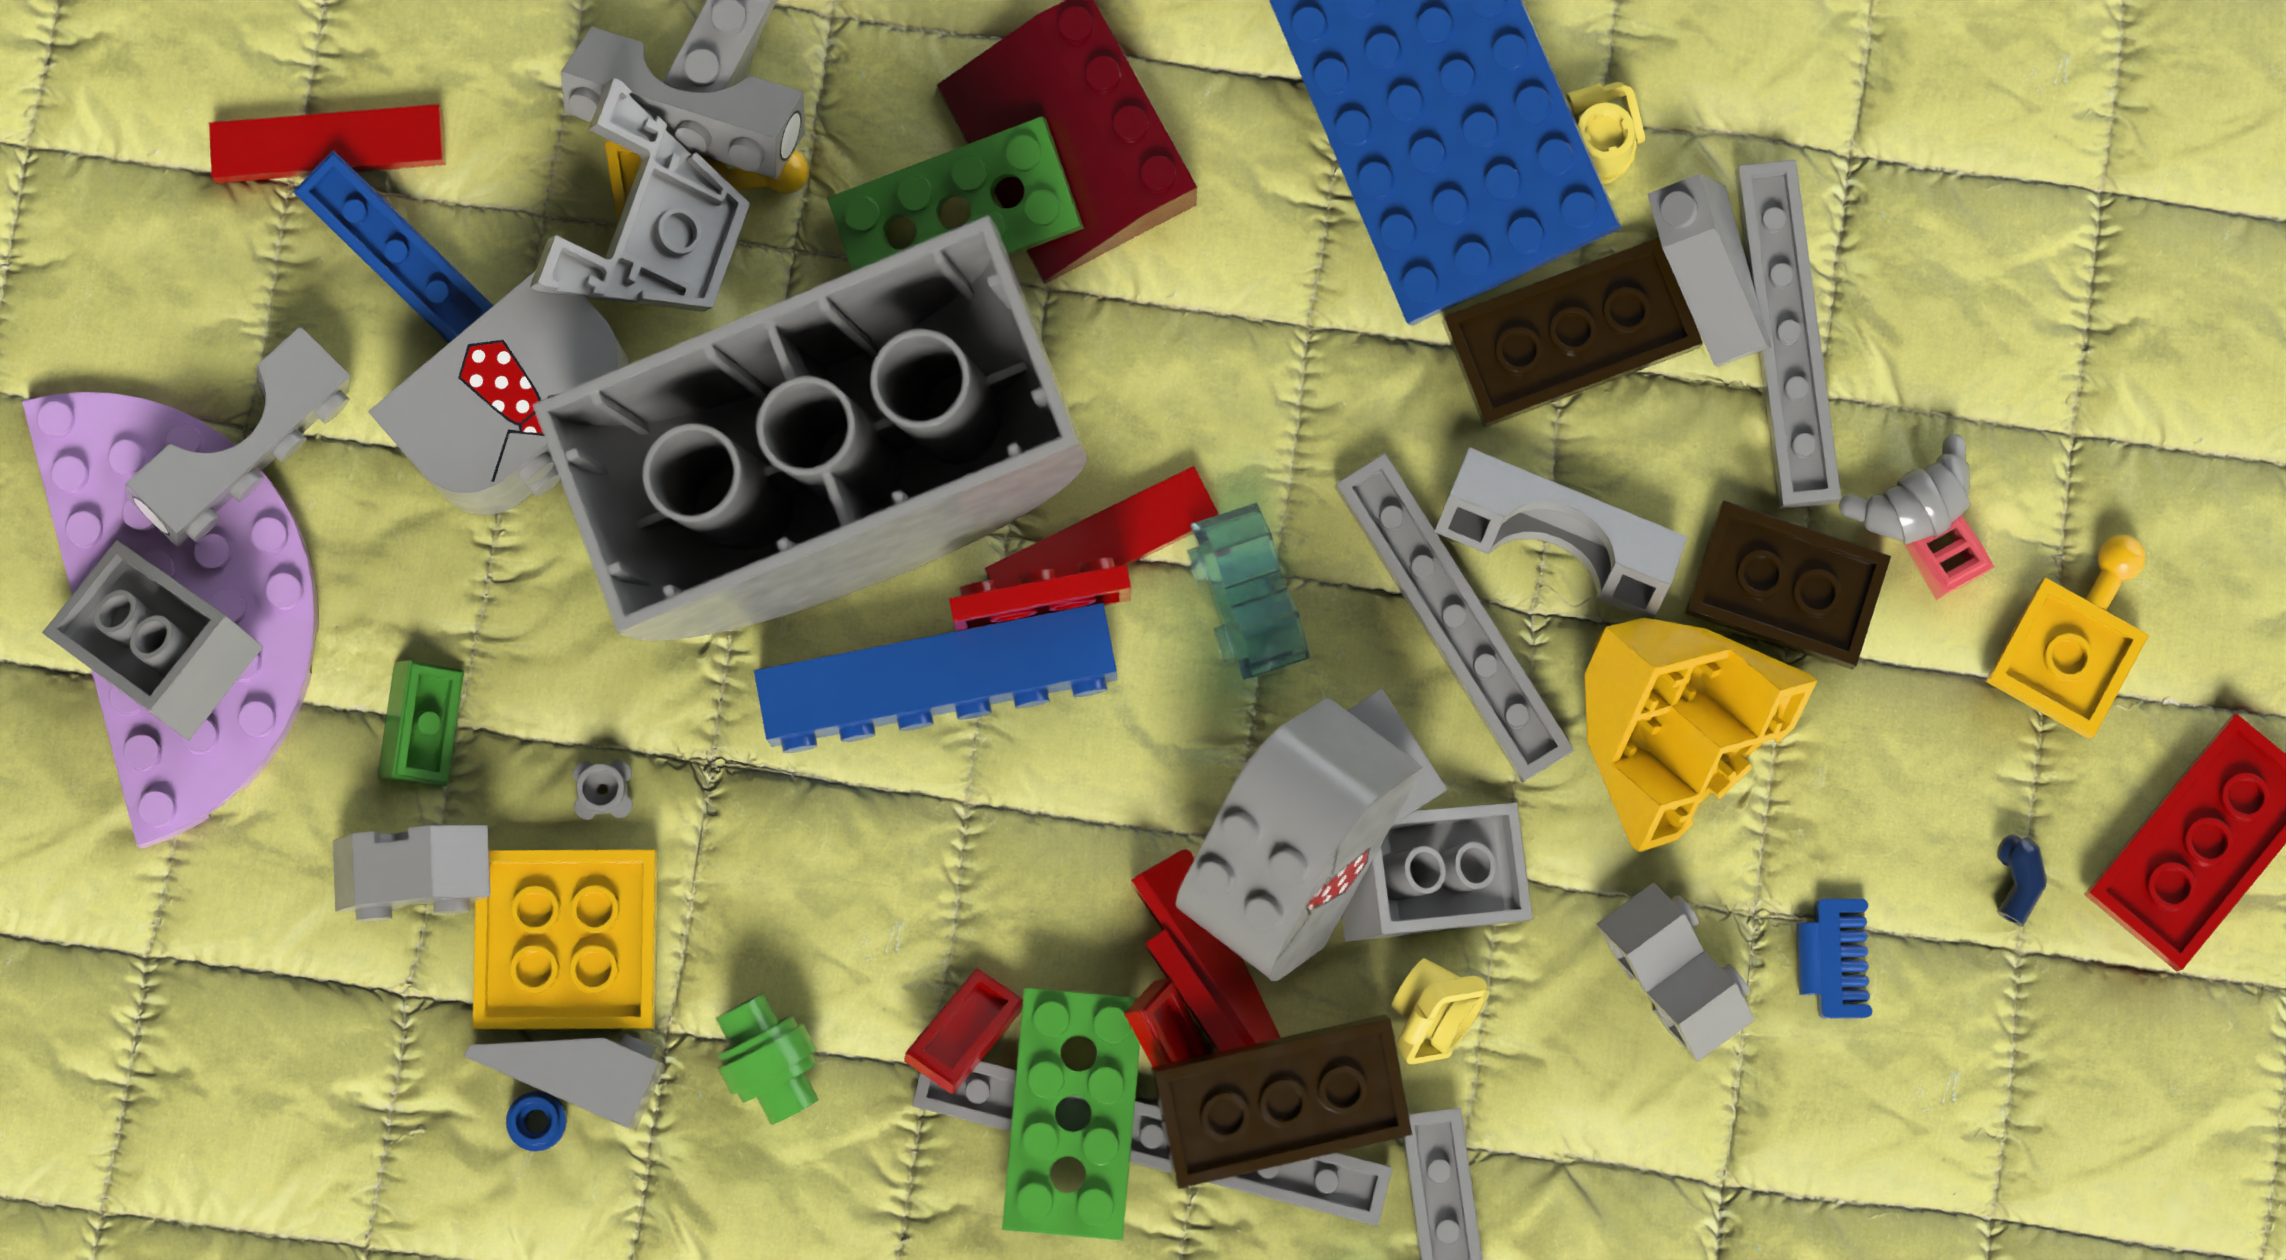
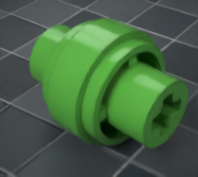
M764 993L716 1017L730 1047L717 1055L722 1063L718 1070L731 1095L738 1094L742 1103L757 1097L771 1125L793 1116L819 1100L805 1071L817 1064L812 1054L817 1049L803 1023L797 1025L792 1015L778 1021Z

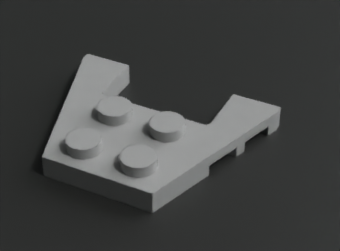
M613 78L605 83L588 130L638 154L641 157V163L606 258L555 235L547 239L530 288L540 292L705 312L713 308L750 203L697 152L691 155L666 131L667 124L659 116L653 118L629 96L632 91L622 81Z

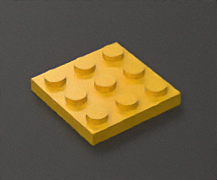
M488 850L490 897L475 901L473 1030H655L658 852L656 850Z

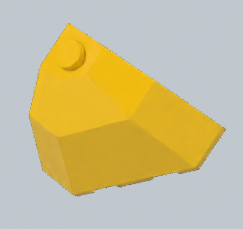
M1645 617L1606 626L1594 642V654L1584 674L1587 743L1630 845L1638 852L1677 841L1694 825L1692 821L1693 815L1698 805L1710 793L1720 800L1752 769L1751 764L1746 759L1763 742L1774 740L1778 744L1795 728L1817 680L1807 672L1706 628Z

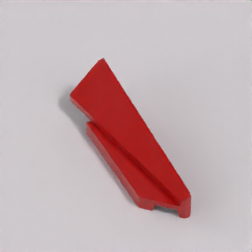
M1187 849L1180 850L1133 878L1131 886L1163 930L1147 941L1145 947L1166 978L1171 979L1181 1000L1217 1052L1281 1038L1243 958L1176 907L1179 889L1195 860L1192 853Z

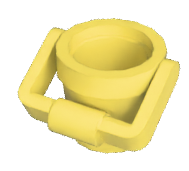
M1614 82L1605 86L1597 83L1567 93L1566 100L1573 115L1579 114L1574 118L1603 184L1611 183L1622 177L1634 160L1637 144L1645 142V133L1633 89L1622 82ZM1622 97L1625 109L1607 101Z
M1425 958L1421 959L1400 986L1391 1005L1395 1011L1407 1020L1396 1042V1048L1408 1064H1418L1449 1058L1484 1006L1489 995L1487 983L1475 975L1460 977Z

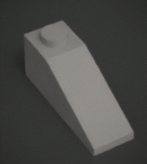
M1699 173L1648 193L1662 248L1714 366L1720 367L1771 348L1725 185Z
M623 1033L619 1044L606 1038L469 1045L464 1055L471 1060L632 1130L637 1129L666 1065L652 1059L656 1047Z

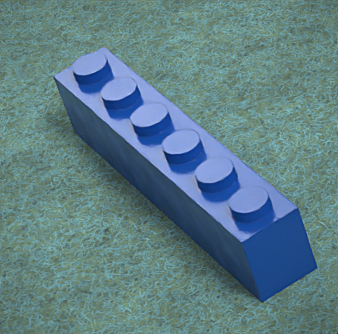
M1104 603L758 669L754 670L766 740L771 747L781 745L783 753H796L818 747L817 738L840 734L841 742L868 739L876 735L874 727L898 723L899 731H909L933 725V716L956 712L958 720L982 717L992 713V704L1014 700L1015 708H1029L1050 702L1049 693L1072 689L1073 697L1100 694L1108 690L1106 682L1117 680V669Z

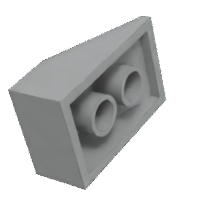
M118 540L115 541L42 632L188 741L263 648L260 643L225 614Z
M1517 802L1414 811L1391 826L1342 915L1345 942L1533 920Z

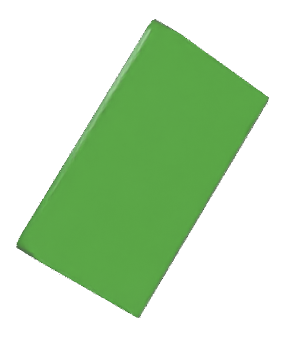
M411 660L394 664L378 778L448 786L464 670Z

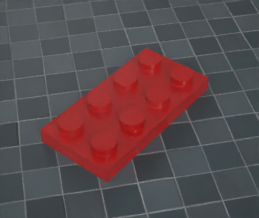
M2238 714L2230 716L2084 895L2176 972L2183 970L2286 844V754Z

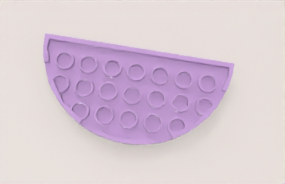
M76 392L22 401L72 595L115 541L118 540L225 614L263 646L189 741L92 671L136 845L144 849L174 838L210 817L209 814L224 805L240 789L245 790L271 761L287 737L301 709L312 676L310 667L315 647L316 631L318 632L319 626L318 595L312 561L302 531L288 504L263 471L260 472L264 477L263 481L248 497L240 502L232 497L216 512L220 516V520L204 537L196 542L188 537L178 547L127 499L125 483L168 444L199 453L219 452L236 446L224 435L199 419L167 405L144 398L115 393Z

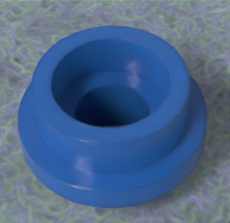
M532 1091L519 1096L511 1104L506 1117V1128L512 1141L519 1147L534 1152L544 1151L555 1146L563 1137L567 1127V1115L562 1103L553 1095L541 1091ZM535 1110H542L548 1118L547 1127L540 1133H533L527 1125L528 1116Z

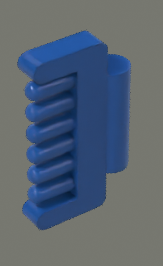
M1821 899L1814 905L1815 922L1797 923L1799 995H1818V1015L1822 1019H1863L1872 1015V1008L1868 1004H1843V1002L1868 1001L1870 994L1867 990H1842V987H1865L1869 984V978L1866 975H1842V972L1867 971L1869 968L1867 961L1841 960V957H1865L1868 954V948L1864 945H1841V942H1865L1868 938L1865 931H1840V928H1862L1866 926L1867 919L1864 916H1840V914L1865 912L1868 909V902L1865 899Z

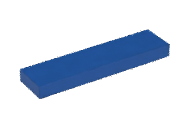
M332 151L293 191L299 199L448 343L494 306L335 151Z

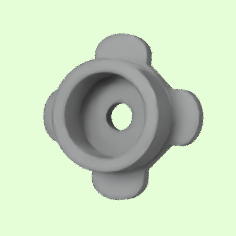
M614 760L610 765H593L589 761L578 764L573 772V778L577 782V795L579 797L574 803L576 814L585 820H591L597 814H612L616 818L626 817L633 808V802L628 797L627 781L632 776L630 766L622 760ZM602 784L608 786L609 790L606 795L598 793V787Z

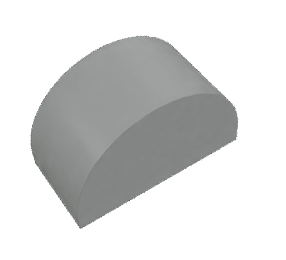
M989 216L533 404L616 630L627 637L645 641L692 638L761 623L844 597L904 574L969 545L1027 514L1072 482L1082 471L1087 461L1083 444L997 226Z

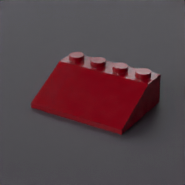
M1065 0L1037 14L937 84V89L967 144L1039 117H1044L1047 120L1084 229L1026 250L1044 284L1193 208L1197 204V185L1094 0ZM1007 177L997 184L994 193L1002 208H1013L1023 199L1024 186L1019 178Z

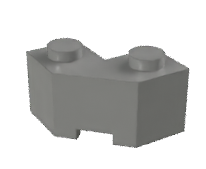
M429 825L409 827L408 832L397 834H380V832L376 831L351 833L333 840L335 912L356 911V921L391 920L393 910L411 904H433L434 914L470 912L471 902L490 897L487 825Z
M1652 883L1598 922L1597 926L1619 966L1630 980L1633 978L1637 980L1644 993L1654 1003L1656 1008L1652 1011L1663 1026L1698 1062L1755 1020L1744 999L1750 993V990L1744 979L1732 965L1727 964L1721 968L1703 950L1693 930L1700 923L1687 902L1679 895L1671 900L1655 883Z

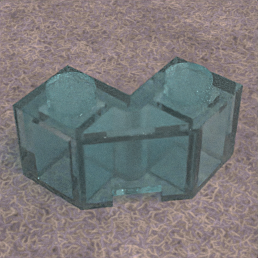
M1257 502L1190 524L1196 547L1186 550L1197 584L1206 581L1221 623V626L1213 628L1223 661L1234 659L1242 679L1246 680L1309 659L1310 654L1299 612L1283 580L1273 537Z

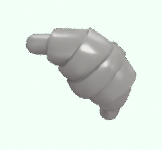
M1958 434L1948 435L1942 444V455L1937 458L1936 463L1928 465L1925 469L1917 468L1907 472L1898 480L1897 485L1886 490L1884 495H1872L1869 500L1853 494L1844 496L1839 502L1841 513L1846 517L1865 523V528L1868 531L1902 541L1904 545L1930 536L1935 538L1948 531L1951 524L1970 507L1968 498L1970 468L1966 462V442L1964 438Z

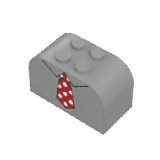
M535 271L368 411L436 490L453 506L469 513L479 515L502 513L516 507L533 493L536 497H539L552 489L561 479L533 404L630 364L611 327L585 296L536 291L530 288Z
M1329 697L1325 698L1279 727L1260 746L1246 764L1229 792L1179 889L1176 907L1272 981L1283 978L1326 946L1424 767Z

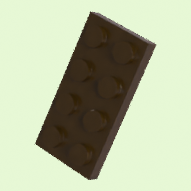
M1660 237L1446 315L1442 320L1484 428L1694 351L1703 344L1692 314L1664 253Z
M1386 1014L1151 1067L1174 1184L1178 1189L1412 1135L1392 1023Z

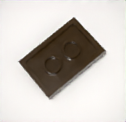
M1723 500L1719 506L1685 614L1849 669H1854L1857 666L1891 556Z

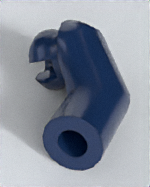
M2009 835L2000 842L1997 849V857L2003 865L2010 867L2014 883L1997 913L2007 921L2023 927L2046 888L2047 877L2040 847L2028 837L2022 839L2016 835Z

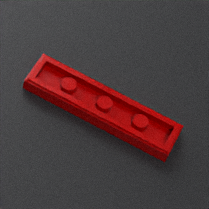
M439 104L209 122L211 177L216 184L309 176L332 151H335L356 172L446 165L443 110Z
M1192 466L985 567V572L989 580L995 581L996 589L1020 585L1019 575L1038 570L1054 569L1055 578L1078 574V564L1095 559L1113 558L1114 567L1125 564L1128 566L1220 521V515L1195 466Z

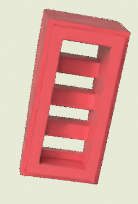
M1962 515L1943 534L1935 538L1930 536L1905 545L1936 600L1985 575L1995 567ZM1950 533L1954 543L1932 553L1927 544ZM1961 552L1966 562L1946 573L1940 563Z

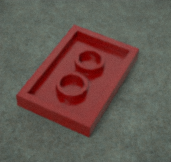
M1101 558L1080 563L1077 565L1078 574L1055 578L1054 569H1044L1019 575L1020 585L996 589L994 580L963 585L959 587L961 596L949 598L955 629L960 631L1100 603L1108 606L1131 601V582L1127 564L1114 567L1113 558Z

